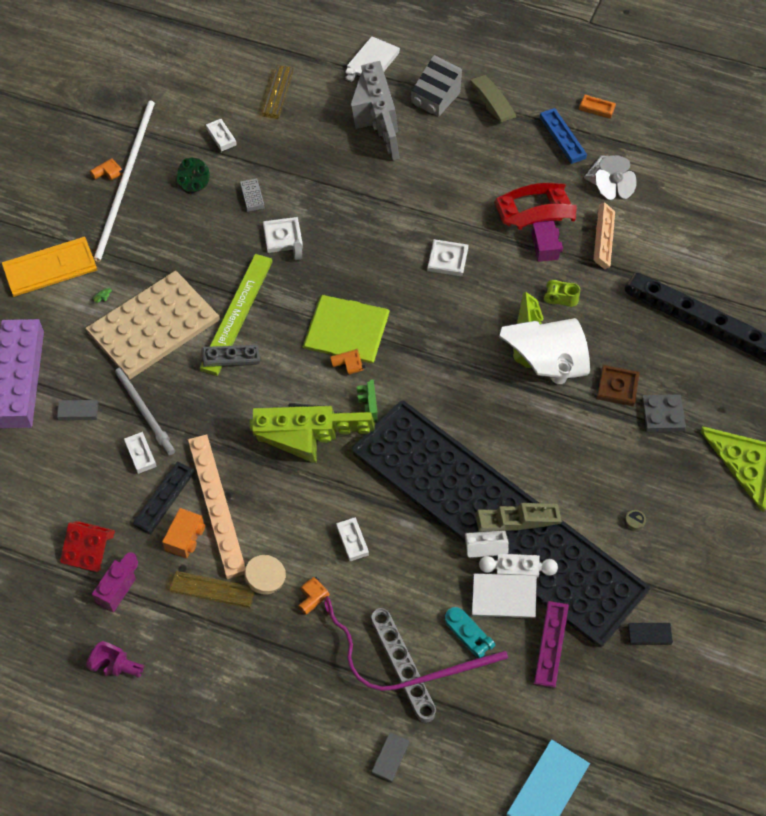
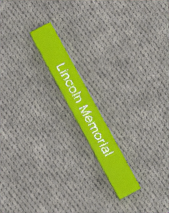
M258 254L254 255L210 347L233 345L272 264V258ZM202 362L200 371L218 376L222 366L203 367Z

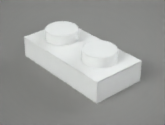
M222 119L206 124L209 134L221 151L236 146L235 138Z
M143 432L124 439L138 474L157 467Z
M356 517L336 523L349 561L369 556V551Z

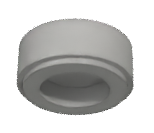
M300 242L293 243L295 261L302 259V245Z

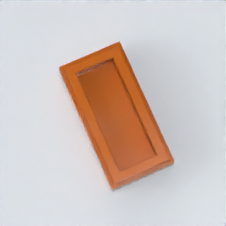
M584 95L579 110L611 119L616 103Z

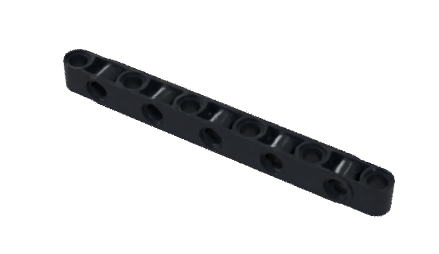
M634 273L626 284L625 291L630 296L766 362L765 332L641 273Z

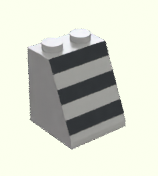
M434 55L411 91V103L439 117L460 94L462 69Z

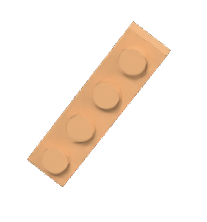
M605 202L600 204L598 209L594 261L603 269L609 268L611 264L615 211Z

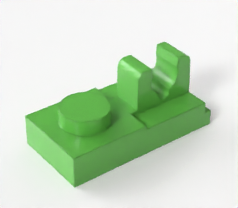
M370 380V382H367V385L357 386V393H364L363 395H358V402H368V404H364L365 412H371L374 422H377L374 380Z

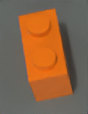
M180 508L162 542L165 551L187 559L190 552L193 553L196 548L198 536H201L204 532L205 524L202 515Z

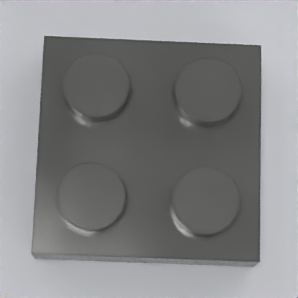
M643 395L642 405L646 432L685 431L686 424L681 395Z

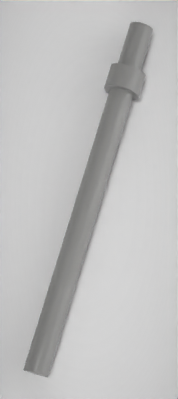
M121 368L116 369V375L152 428L158 443L163 445L168 455L174 454L175 449L169 442L170 438L166 432L161 430Z

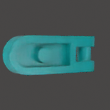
M452 607L448 609L445 615L446 625L475 657H483L488 649L491 650L496 646L495 642L461 608ZM478 640L482 642L480 646L475 644Z

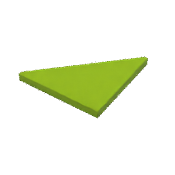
M702 426V435L758 508L764 512L766 510V442Z

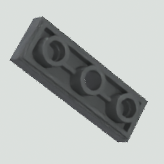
M258 345L202 347L203 367L260 364Z

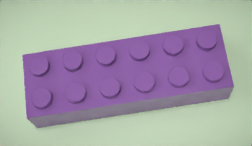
M39 319L2 320L0 428H32L44 336Z

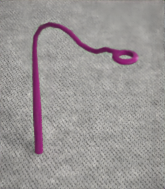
M325 596L324 598L327 613L334 624L341 628L347 636L349 643L347 654L349 667L356 679L369 688L380 691L396 690L508 659L507 652L502 651L397 685L382 687L371 684L360 677L354 668L351 659L353 649L351 635L348 629L339 623L334 616L329 597Z

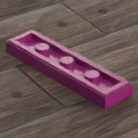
M551 601L547 603L534 685L556 688L569 608L568 604Z

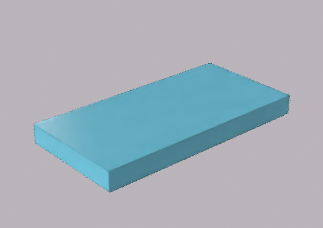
M551 740L506 816H560L590 763Z

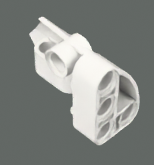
M576 318L546 324H539V322L533 321L505 326L501 329L499 338L515 348L526 359L537 375L549 376L556 384H563L567 378L586 376L590 372L587 342Z

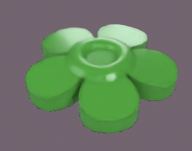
M111 288L103 289L93 297L95 303L100 302L102 299L107 301V297L112 291Z

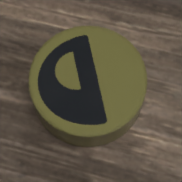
M632 510L628 512L625 524L630 530L639 531L644 527L646 517L641 511Z

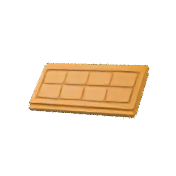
M85 237L2 262L13 297L97 271Z

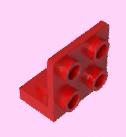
M80 521L70 522L60 562L95 572L100 571L106 541L114 537L115 530Z

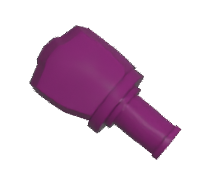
M104 641L95 645L86 662V667L93 672H96L106 664L109 665L104 669L105 676L112 674L117 677L120 673L125 672L140 678V673H143L144 670L143 664L127 660L126 652Z

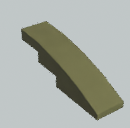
M486 75L470 80L471 86L478 91L479 98L486 103V110L495 118L503 122L516 117L509 102Z
M521 503L518 507L500 506L497 510H478L475 513L479 532L522 530L550 526L562 522L558 504Z

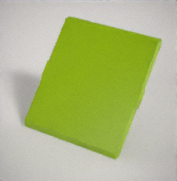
M321 295L302 347L332 356L358 349L361 361L372 364L375 361L390 311L352 300L348 301Z

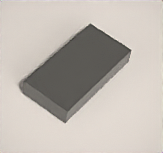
M59 400L57 418L58 420H97L98 400Z
M390 732L375 763L372 774L392 783L410 741Z

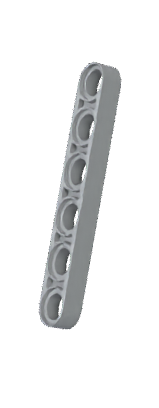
M383 608L376 609L372 613V625L400 683L421 677L390 613ZM382 614L386 616L387 620L385 623L380 624L375 621V617ZM392 632L396 638L388 642L384 639V635ZM400 650L405 656L401 660H396L392 654ZM404 669H410L414 675L407 679L402 676L401 672ZM424 683L404 687L403 689L417 718L426 723L432 721L435 717L436 708ZM418 687L423 691V694L420 697H413L410 691ZM428 706L431 708L432 714L427 717L422 716L420 709Z

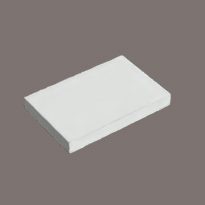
M474 574L472 615L535 618L537 577L533 575Z

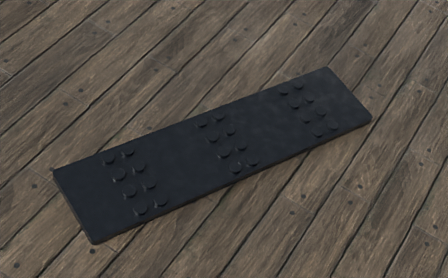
M403 400L394 406L374 426V431L366 434L352 448L354 456L465 543L466 533L479 532L475 515L478 510H497L500 506L518 507L521 503H539ZM563 520L560 524L505 531L508 539V554L539 556V563H543L546 559H552L557 563L558 570L554 575L549 576L539 571V578L536 579V599L545 606H547L548 601L568 604L566 622L597 647L601 648L607 643L650 590L648 584ZM498 555L490 556L495 561H498Z

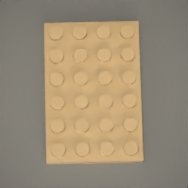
M174 271L86 327V331L118 368L124 371L130 380L218 322L220 318L177 271Z

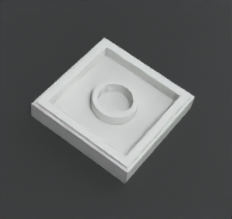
M298 217L263 221L268 253L293 250V243L300 242L303 248Z
M434 239L427 271L463 277L469 245Z

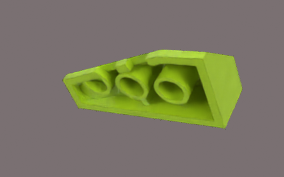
M524 292L517 324L533 321L542 324L543 315L538 300ZM513 348L514 360L526 368H532L526 359Z

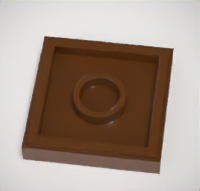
M602 365L596 399L634 407L640 372Z

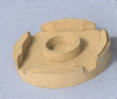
M259 555L248 562L244 577L246 583L250 585L253 591L260 594H272L282 587L286 573L284 566L279 560L269 555Z

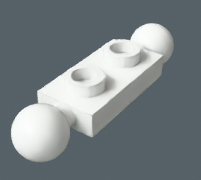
M498 554V561H495L490 556H485L479 562V567L483 572L489 573L497 569V574L533 575L539 578V571L551 576L558 570V565L554 560L546 559L543 563H539V556Z

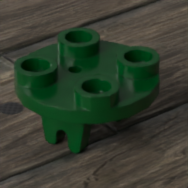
M185 158L178 167L177 183L186 191L199 192L209 182V168L199 158Z

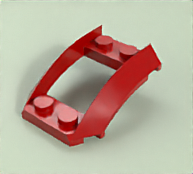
M536 183L526 185L497 197L494 201L503 224L508 226L514 224L518 227V230H522L524 226L541 221H562L563 218H570L574 222L576 220L577 205L571 204L564 190L566 184ZM547 194L551 204L536 206L520 213L514 203V199L522 196Z

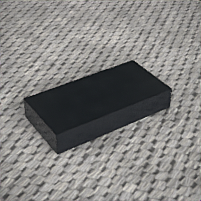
M628 623L630 645H672L673 643L671 623Z

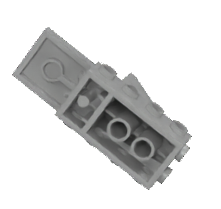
M376 61L361 65L362 72L351 103L355 128L359 129L373 125L374 131L377 130L379 137L383 136L384 142L388 143L386 144L387 153L392 155L393 160L400 159L395 134L398 132L396 111L381 62Z

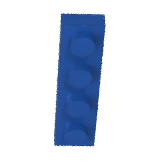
M553 108L541 112L540 119L569 162L573 164L586 159L587 153L558 111Z

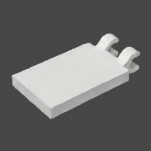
M371 37L347 65L346 74L348 76L346 80L352 82L356 75H361V65L376 61L381 62L383 71H385L399 54L400 48Z

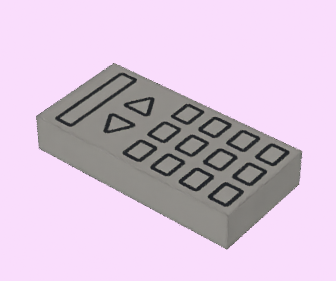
M258 180L241 181L240 184L247 211L264 209Z

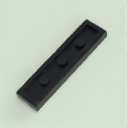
M177 461L137 516L133 525L151 535L193 476L194 469Z

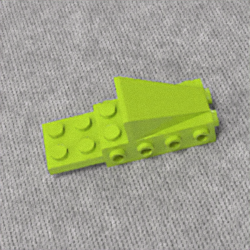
M332 406L253 408L250 430H253V435L256 436L259 442H265L307 461L317 463V440L323 443L336 440V432L343 435L350 434V432L368 434L370 431H374V420L371 412L334 413Z

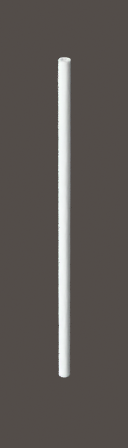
M148 101L94 256L96 262L101 261L155 104L153 101Z

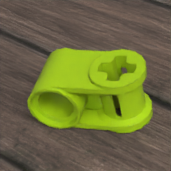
M549 280L547 282V293L544 295V300L547 303L569 307L578 304L580 287L577 284L557 280Z

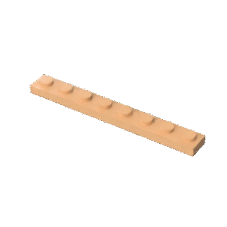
M203 435L188 439L226 577L231 579L244 575L246 567L208 436Z

